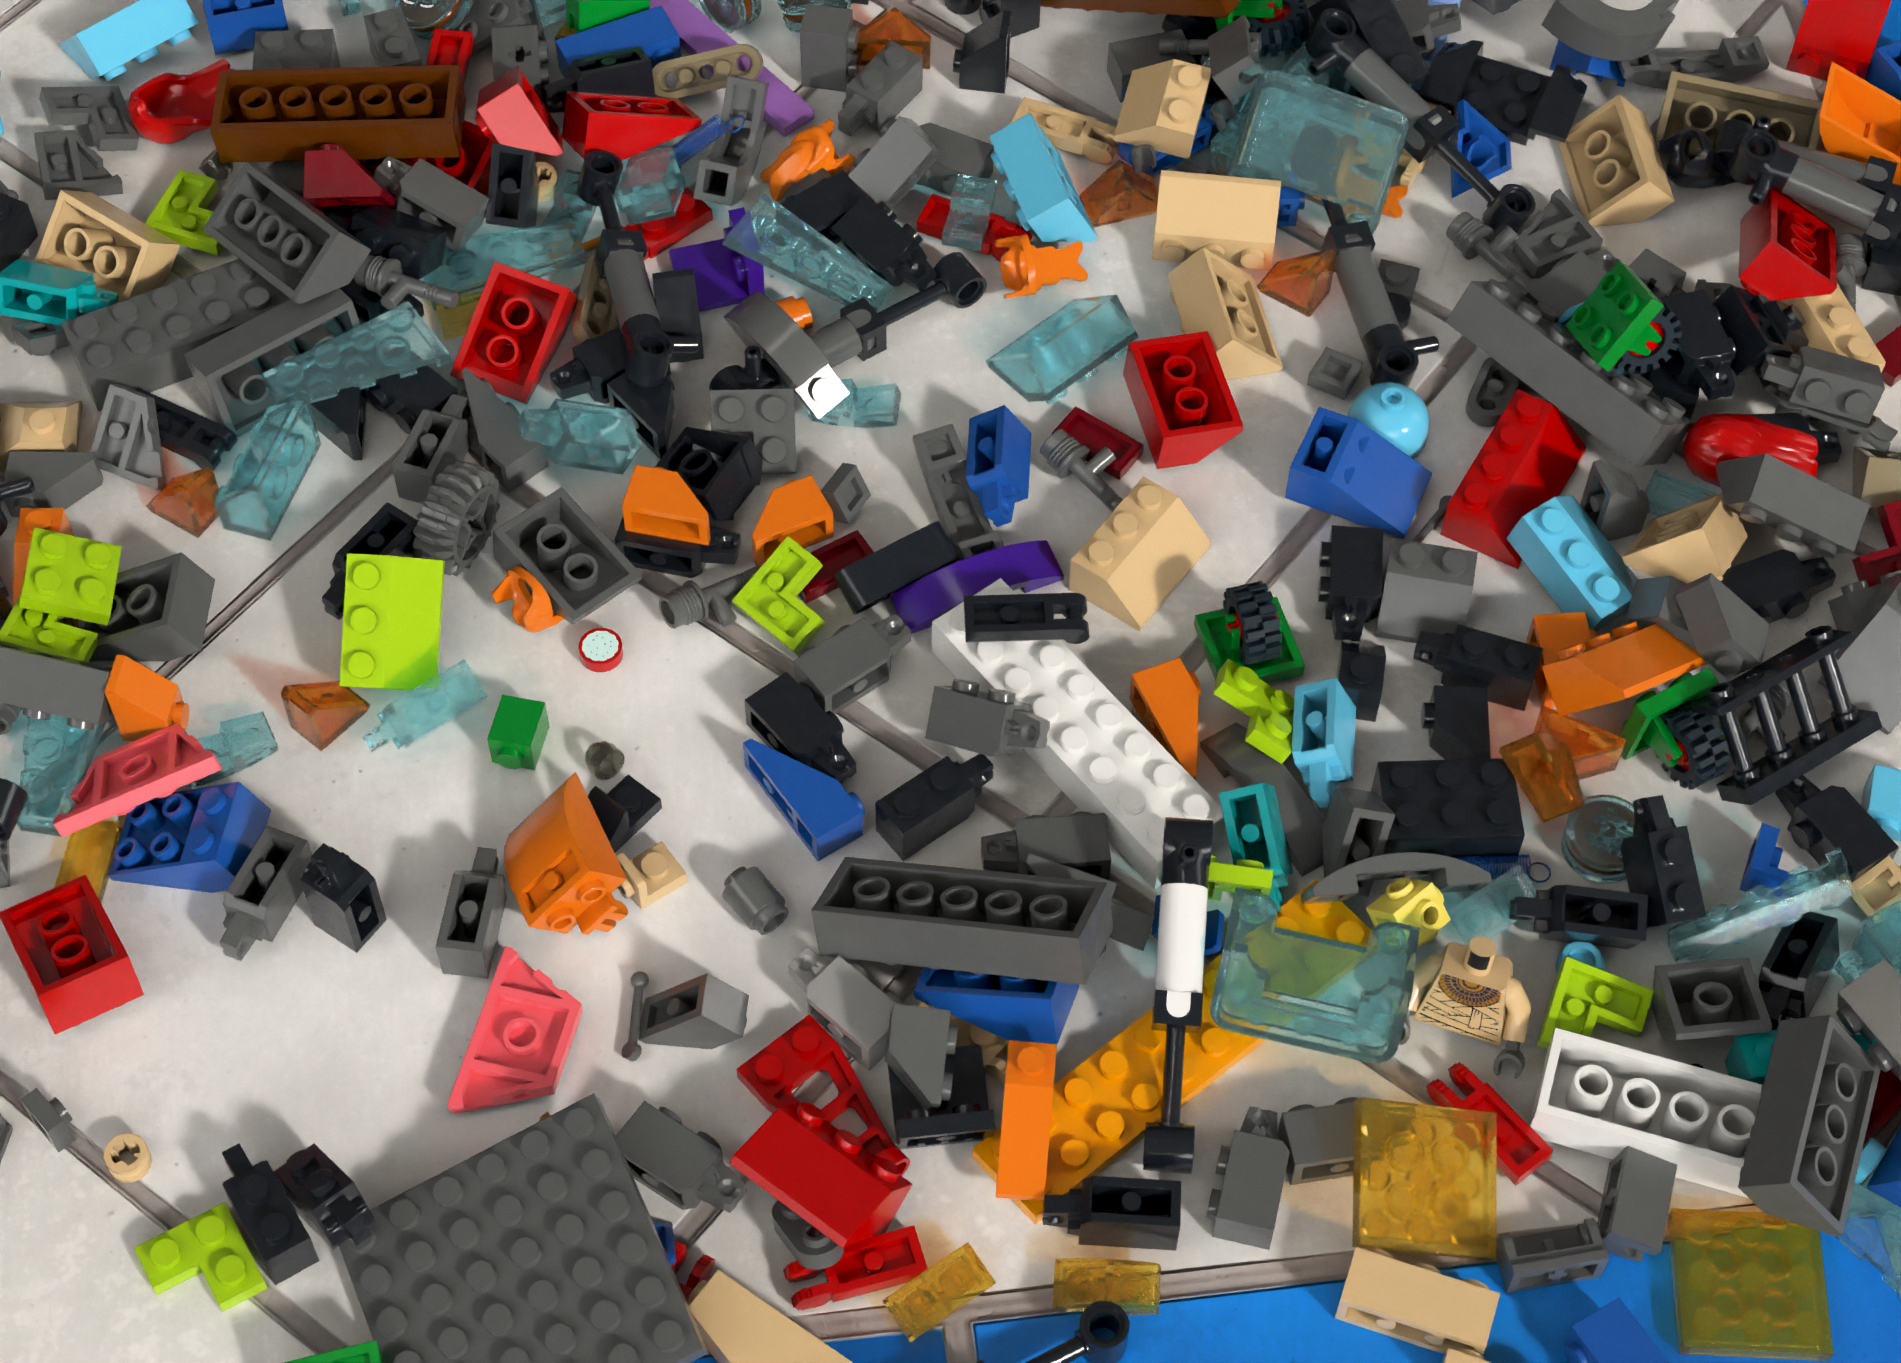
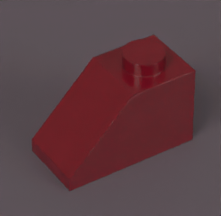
M324 144L319 146V150L305 151L303 199L317 208L369 207L371 205L395 206V197L358 159L346 152L344 147Z

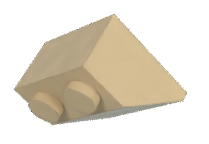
M1172 59L1132 70L1113 140L1134 146L1148 144L1153 146L1155 151L1189 159L1208 92L1211 68Z

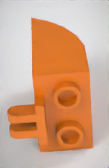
M1831 61L1819 115V132L1824 147L1828 153L1864 163L1868 162L1870 156L1895 162L1897 167L1892 183L1901 185V101Z
M574 772L509 834L504 846V865L508 882L528 927L567 934L578 924L582 934L589 935L594 929L609 932L616 926L615 920L621 921L628 915L626 906L622 902L615 900L612 892L627 878L577 773Z

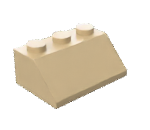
M1620 94L1572 126L1565 143L1557 141L1580 213L1592 227L1643 222L1675 201L1646 115Z
M1161 170L1152 259L1184 262L1203 247L1236 267L1271 270L1281 181Z
M60 190L34 262L93 273L96 287L119 293L120 302L161 287L168 279L181 244L92 192Z
M1203 247L1167 274L1172 290L1170 297L1178 309L1182 333L1190 334L1208 331L1226 380L1277 373L1283 369L1253 276Z
M1838 284L1832 294L1780 300L1788 306L1791 304L1795 305L1802 313L1806 321L1802 328L1809 340L1807 346L1878 365L1882 373L1886 361Z
M1143 476L1071 559L1069 590L1074 593L1083 594L1087 601L1140 631L1211 546V541L1179 496Z
M1720 493L1650 519L1624 553L1622 559L1625 565L1653 577L1672 576L1688 584L1712 573L1721 581L1723 580L1722 575L1731 567L1734 557L1740 553L1739 550L1748 535L1737 511L1725 504L1723 494Z

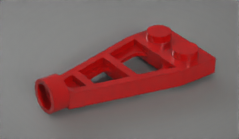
M810 1014L736 1069L737 1078L771 1113H774L780 1107L798 1103L799 1101L793 1097L792 1091L819 1070L827 1072L838 1090V1097L821 1109L826 1116L825 1120L830 1123L848 1108H853L867 1126V1130L858 1137L863 1142L862 1147L875 1157L885 1158L893 1162L901 1170V1176L908 1169L910 1159L892 1142L840 1045Z

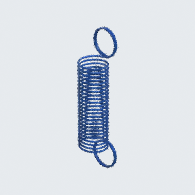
M737 115L729 122L727 127L723 120L721 122L713 116L696 130L692 131V133L688 134V136L674 144L668 150L670 154L671 152L673 153L677 161L671 159L672 162L663 171L664 178L669 180L676 177L683 163L698 154L710 143L712 144L722 134L727 133L726 129L724 132L716 119L721 124L723 122L729 132L735 133L743 127L745 118L742 115ZM742 117L743 122L741 126L734 131H730L731 123L736 118ZM674 164L679 167L676 174L672 177H665V172L670 165Z
M1519 854L1518 856L1506 855V857L1505 855L1503 857L1502 855L1500 857L1499 855L1497 857L1495 855L1494 857L1492 855L1491 857L1489 855L1488 857L1470 856V858L1469 856L1467 858L1465 856L1464 858L1458 856L1457 858L1466 862L1468 860L1469 863L1471 860L1472 864L1474 860L1475 865L1477 860L1478 867L1480 860L1482 869V860H1484L1485 871V860H1487V872H1489L1488 860H1490L1491 879L1530 878L1534 882L1543 883L1549 880L1551 876L1550 868L1542 862L1531 864L1529 854L1527 856L1526 854L1524 856L1522 854L1521 856ZM1516 858H1517V872H1516V864H1515V859H1516ZM1519 858H1520V872H1519V864H1518V859H1519ZM1522 858H1523V872H1522V863H1521V859H1522ZM1525 858H1526V872H1525V863H1524V859H1525ZM1498 859H1499V873H1498V866H1497V860H1498ZM1500 859H1502V873H1501ZM1503 859H1505V873H1504ZM1506 859H1508V873H1507ZM1509 859H1511V872L1509 866ZM1512 859H1514V872H1513ZM1491 860H1493V873H1492ZM1494 860H1496V873H1495ZM1535 864L1545 866L1549 871L1548 878L1542 881L1533 879L1530 876L1531 866Z

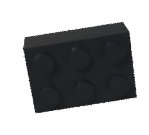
M1512 758L1384 761L1377 763L1371 792H1376L1396 814L1382 855L1419 852L1444 855L1456 859L1458 856L1460 858L1461 856L1463 858L1464 856L1466 858L1467 856L1469 858L1470 856L1488 857V855L1490 857L1491 855L1493 857L1494 855L1496 857L1497 855L1499 857L1500 855L1502 857L1503 855L1505 857L1506 855L1518 856L1525 833Z

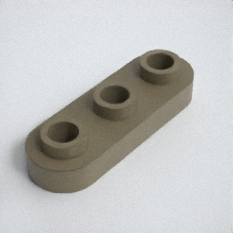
M736 44L660 62L652 69L655 95L663 98L680 99L726 88L727 78L730 75L756 80L763 70V58L759 50L754 46ZM743 56L748 57L751 63L747 71H743L739 67V60ZM707 64L712 66L714 70L713 77L709 80L702 73L704 66ZM670 73L675 74L677 77V84L673 88L669 87L666 82V78Z
M597 249L586 259L572 320V332L580 344L588 339L596 338L616 329L617 317L607 280L599 278L595 263Z

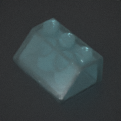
M1117 294L1079 298L1069 302L986 360L992 371L1028 402L1046 401L1047 404H1051L1064 398L1069 393L1067 388L1073 383L1086 381L1098 373L1097 366L1104 361H1113L1123 356L1128 350L1126 346L1129 342H1133L1139 336Z
M299 391L267 408L261 421L254 424L250 434V441L244 453H240L236 457L231 477L226 486L220 487L216 495L215 508L219 512L224 529L271 541L321 446L307 392Z

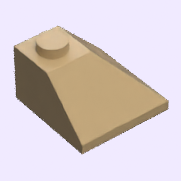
M82 401L0 402V473H5L10 451L76 452L83 410Z

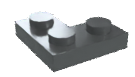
M119 86L41 87L40 102L49 126L88 125L98 151L137 150L139 137L130 120Z
M794 388L710 390L711 431L727 434L753 433V443L763 461L761 474L796 473Z

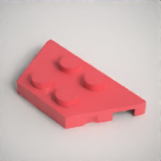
M175 723L96 757L86 771L85 778L77 784L70 795L75 802V806L67 814H58L53 820V825L59 834L65 837L114 815H125L136 806L156 797H167L182 786L222 770V766L211 750H204L195 737L188 735L185 729Z
M504 947L448 1101L450 1113L459 1114L555 1094L583 1013L582 1005L567 991L556 988L552 983V979L539 969L535 971L519 958L518 952L511 947Z

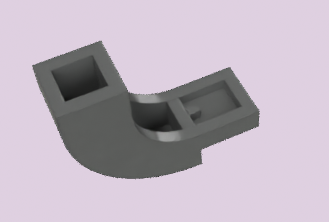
M1555 0L1541 25L1561 42L1583 54L1612 61L1633 60L1655 50L1675 18L1672 12L1679 0H1653L1647 6L1637 10L1613 8L1600 0Z
M734 75L728 76L721 119L728 127L729 122L735 116L742 115L745 118V123L739 131L731 133L722 122L727 133L722 134L720 138L716 139L707 157L699 159L694 199L733 206L743 198L755 171L761 151L767 121L763 120L769 82ZM742 117L736 118L731 123L730 131H734L741 126L743 122Z
M754 291L724 316L746 347L757 346L760 348L761 355L777 370L788 385L794 388L795 394L814 418L820 419L850 394L828 365L830 363L811 338L779 305L763 293Z

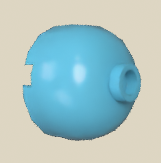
M1394 382L1376 383L1360 392L1352 402L1348 417L1359 420L1412 459L1416 458L1424 449L1429 430V413L1426 404L1413 389Z

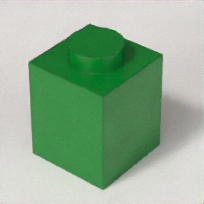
M502 695L487 738L493 763H498L508 769H536L549 729L545 702Z

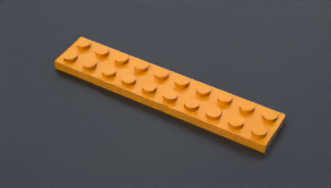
M1318 879L1281 906V912L1271 914L1204 967L1201 1029L1199 1034L1185 1033L1181 1107L1380 948L1382 939L1342 901L1301 903V894L1319 882ZM1153 1008L1054 1084L1045 1195H1069V1189L1082 1188L1083 1179L1097 1176L1145 1137L1146 1122H1161L1166 1031L1151 1030ZM1001 1127L994 1132L993 1137L985 1138L972 1149L973 1159L996 1183ZM1012 1199L1035 1225L1042 1220L1043 1202Z

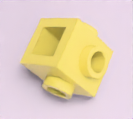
M1409 877L1399 878L1391 882L1386 887V892L1366 908L1385 946L1411 952L1419 946L1432 941L1437 936V931L1451 920L1443 905L1444 897L1440 890L1432 882Z

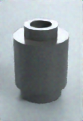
M740 867L726 878L724 882L726 888L723 891L722 897L750 930H757L761 935H766L779 927L787 918L789 910L784 906V897L758 867H750L748 869Z

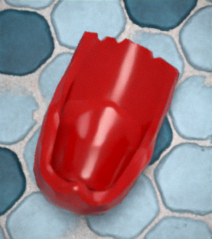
M223 58L193 74L178 75L164 73L134 89L130 94L128 113L131 122L136 130L147 140L158 144H172L186 139L194 132L210 129L220 70L234 69H230L231 65Z
M1713 413L1703 416L1690 427L1683 446L1684 458L1691 472L1703 481L1720 488L1716 472L1718 462L1766 453L1815 478L1818 469V462L1815 460L1818 455V443L1814 436L1796 429L1775 425L1747 414Z

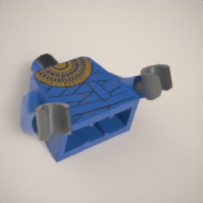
M1127 89L1122 94L1123 98H1125ZM1224 99L1214 104L1204 103L1190 156L1208 147L1212 125L1215 124L1216 128L1222 131L1227 127L1226 119H1238L1234 105L1230 100ZM1118 142L1119 157L1133 166L1134 173L1142 172L1146 180L1160 174L1161 170H1167L1186 159L1155 151L1154 147L1148 144L1134 146Z

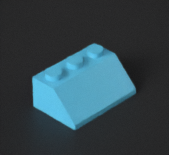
M139 0L64 40L60 45L91 80L103 75L105 80L109 81L127 71L123 64L136 57L140 64L159 54L156 46L166 40H169L171 46L192 36L189 28L199 22L186 0Z
M1031 113L989 136L995 148V152L990 154L1000 174L1006 173L1008 180L1003 182L1004 188L1014 203L1018 201L1021 208L1015 212L1026 231L1033 229L1042 242H1092L1098 239L1060 153Z
M1573 495L1553 497L1522 516L1506 539L1564 613L1585 612L1589 629L1598 631L1628 612L1638 578L1629 566L1625 565L1621 556Z

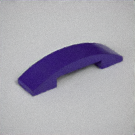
M1047 540L1023 542L986 551L943 567L891 595L890 600L897 615L909 627L911 634L932 627V621L964 602V596H973L1000 578L1013 591L1022 588L1024 593L1063 580L1064 574Z

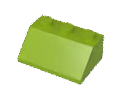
M347 553L339 686L438 692L445 561L390 555Z

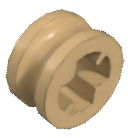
M536 162L539 180L538 201H546L558 193L557 171L549 163Z
M123 1133L115 1136L104 1149L103 1158L110 1174L118 1181L123 1183L135 1182L143 1178L151 1168L152 1157L145 1141L136 1134ZM125 1151H129L130 1154L134 1155L136 1161L127 1165L121 1160L120 1155Z

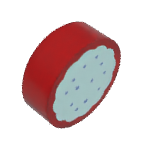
M607 628L592 629L585 633L579 641L580 660L591 671L607 672L616 668L622 661V641L613 630Z

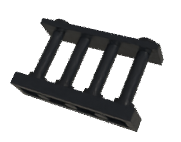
M1831 626L1813 628L1805 633L1806 638L1735 679L1709 687L1705 691V696L1690 704L1692 712L1717 715L1719 717L1735 769L1732 771V776L1716 784L1722 801L1753 805L1882 728L1878 712L1860 710L1856 706L1851 705L1834 651L1855 640L1852 631L1833 630ZM1817 661L1819 662L1834 710L1830 714L1831 718L1820 724L1818 723L1802 673L1804 668ZM1784 680L1786 681L1801 727L1798 737L1788 743L1785 742L1769 692L1771 687ZM1751 699L1753 700L1768 749L1765 751L1766 756L1754 763L1752 762L1735 708Z

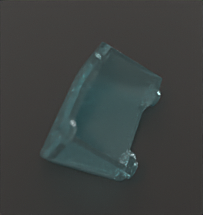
M1266 71L1259 76L1241 112L1225 176L1281 181V185L1342 205L1348 224L1367 221L1373 235L1379 224L1406 141L1409 121L1402 113L1282 71Z
M1236 887L1210 1005V1015L1213 1021L1220 1028L1231 1032L1368 1063H1381L1392 1058L1398 1049L1412 995L1420 927L1397 922L1379 924L1372 929L1367 946L1363 947L1275 927L1277 907L1274 901L1263 893Z

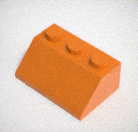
M1634 621L1611 629L1613 638L1607 632L1584 640L1586 649H1583L1582 643L1559 650L1556 652L1558 660L1541 667L1558 715L1561 717L1627 699L1707 664V661L1694 648L1658 624L1638 628L1637 622Z

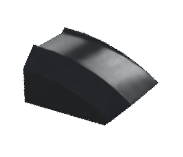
M685 427L655 467L678 472L708 514H711L712 519L734 520L736 511L755 486L760 485L763 461L750 437Z

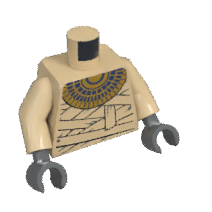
M1478 936L1472 938L1468 946L1457 942H1450L1446 945L1441 955L1432 954L1409 969L1395 1001L1399 1005L1396 1012H1391L1383 1019L1382 1035L1385 1038L1387 1029L1392 1024H1400L1405 1030L1400 1036L1399 1045L1405 1044L1410 1037V1021L1408 1018L1411 1011L1416 1012L1414 1019L1498 1046L1501 1045L1502 1039L1506 1040L1505 1049L1495 1059L1494 1072L1498 1076L1501 1072L1502 1060L1509 1058L1517 1065L1515 1079H1517L1525 1066V1057L1519 1049L1520 1043L1526 1042L1531 1004L1520 980L1513 977V962L1509 958L1496 955L1497 946L1491 939Z

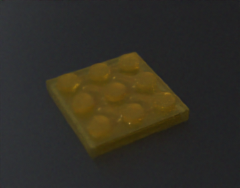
M1364 1097L1355 1100L1352 1247L1482 1261L1496 1259L1497 1113Z
M1671 1209L1668 1215L1679 1354L1829 1361L1834 1353L1820 1231L1761 1212Z

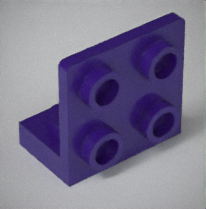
M744 207L728 210L730 227L723 229L724 239L675 248L669 251L673 271L693 268L699 312L739 304L754 291L765 295L763 264Z

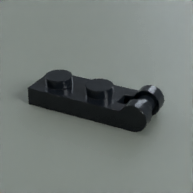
M140 388L137 390V392L155 399L161 447L195 461L203 470L213 472L221 462L220 456L222 453L230 451L238 442L236 434L226 426ZM203 438L210 440L207 446L200 443Z
M1080 593L964 596L965 642L1065 640L1070 644L1086 642L1090 637L1089 624L1084 620V615L1088 611L1087 599ZM1054 614H1062L1066 618L1054 619Z

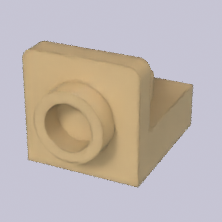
M662 841L630 860L623 852L616 854L627 878L617 888L624 898L627 899L632 896L641 910L688 882L687 873Z
M1887 856L1844 888L1849 897L1874 927H1877L1901 909V865L1898 866L1890 856Z

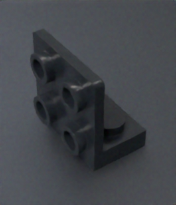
M959 1046L955 1048L954 1054H946L944 1072L953 1073L951 1095L949 1101H941L937 1114H933L931 1109H923L887 1064L896 1146L900 1150L976 1142L993 1137L996 1129L993 1109L989 1110L981 1046Z

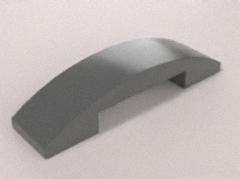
M1758 36L1722 38L1719 49L1663 53L1652 51L1640 58L1617 61L1623 78L1642 86L1658 89L1667 88L1671 71L1731 83L1768 69L1770 64Z
M953 424L913 435V443L929 494L942 527L960 557L959 561L986 551L1004 547L998 530L993 532L991 524L984 514V508L980 505L979 497L969 487L966 479L967 457Z
M1237 722L1201 741L1199 747L1224 778L1231 775L1241 788L1259 783L1275 787L1290 862L1302 877L1323 865L1322 825L1324 821L1308 795L1283 763L1280 764L1246 742L1247 729Z
M1419 852L1392 853L1366 858L1336 870L1302 893L1301 903L1346 901L1359 893L1357 881L1431 876L1432 883L1441 893L1478 890L1491 883L1492 880L1491 873L1484 869L1449 856Z

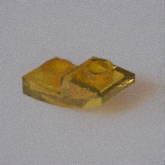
M967 1242L885 1298L883 1303L909 1341L913 1342L961 1307L987 1291L996 1282Z
M1055 1259L1052 1307L1059 1313L1084 1312L1092 1303L1109 1301L1119 1305L1126 1312L1127 1316L1158 1315L1161 1266L1158 1263L1121 1259Z

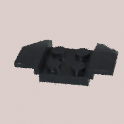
M1476 40L1463 44H1457L1456 42L1446 43L1436 54L1429 68L1431 73L1426 75L1418 93L1425 101L1447 107V110H1450L1451 115L1454 117L1457 102L1464 99L1510 141L1526 146L1528 139L1534 140L1536 134L1565 143L1587 89V85L1581 79H1575L1566 67L1557 64L1551 77L1483 57L1484 42Z

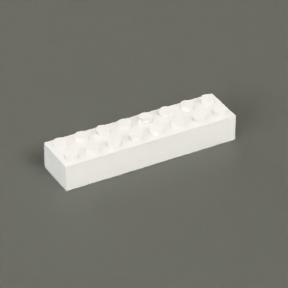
M1000 578L975 595H1011L1016 593ZM964 602L932 621V652L957 679L979 683L978 691L989 693V689H1000L1016 693L1015 701L1032 705L1031 713L1050 721L1046 747H1024L1025 752L1081 812H1089L1091 814L1105 813L1109 842L1154 890L1161 886L1165 817L1213 820L1212 849L1223 843L1226 827L1221 806L1061 640L965 642Z

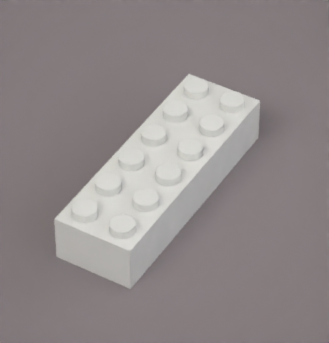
M1555 1028L1545 1055L1529 1126L1545 1141L1612 1160L1627 1146L1677 1164L1676 1178L1749 1198L1738 1188L1740 1171L1744 1165L1750 1141V1131L1755 1121L1761 1097L1762 1085Z

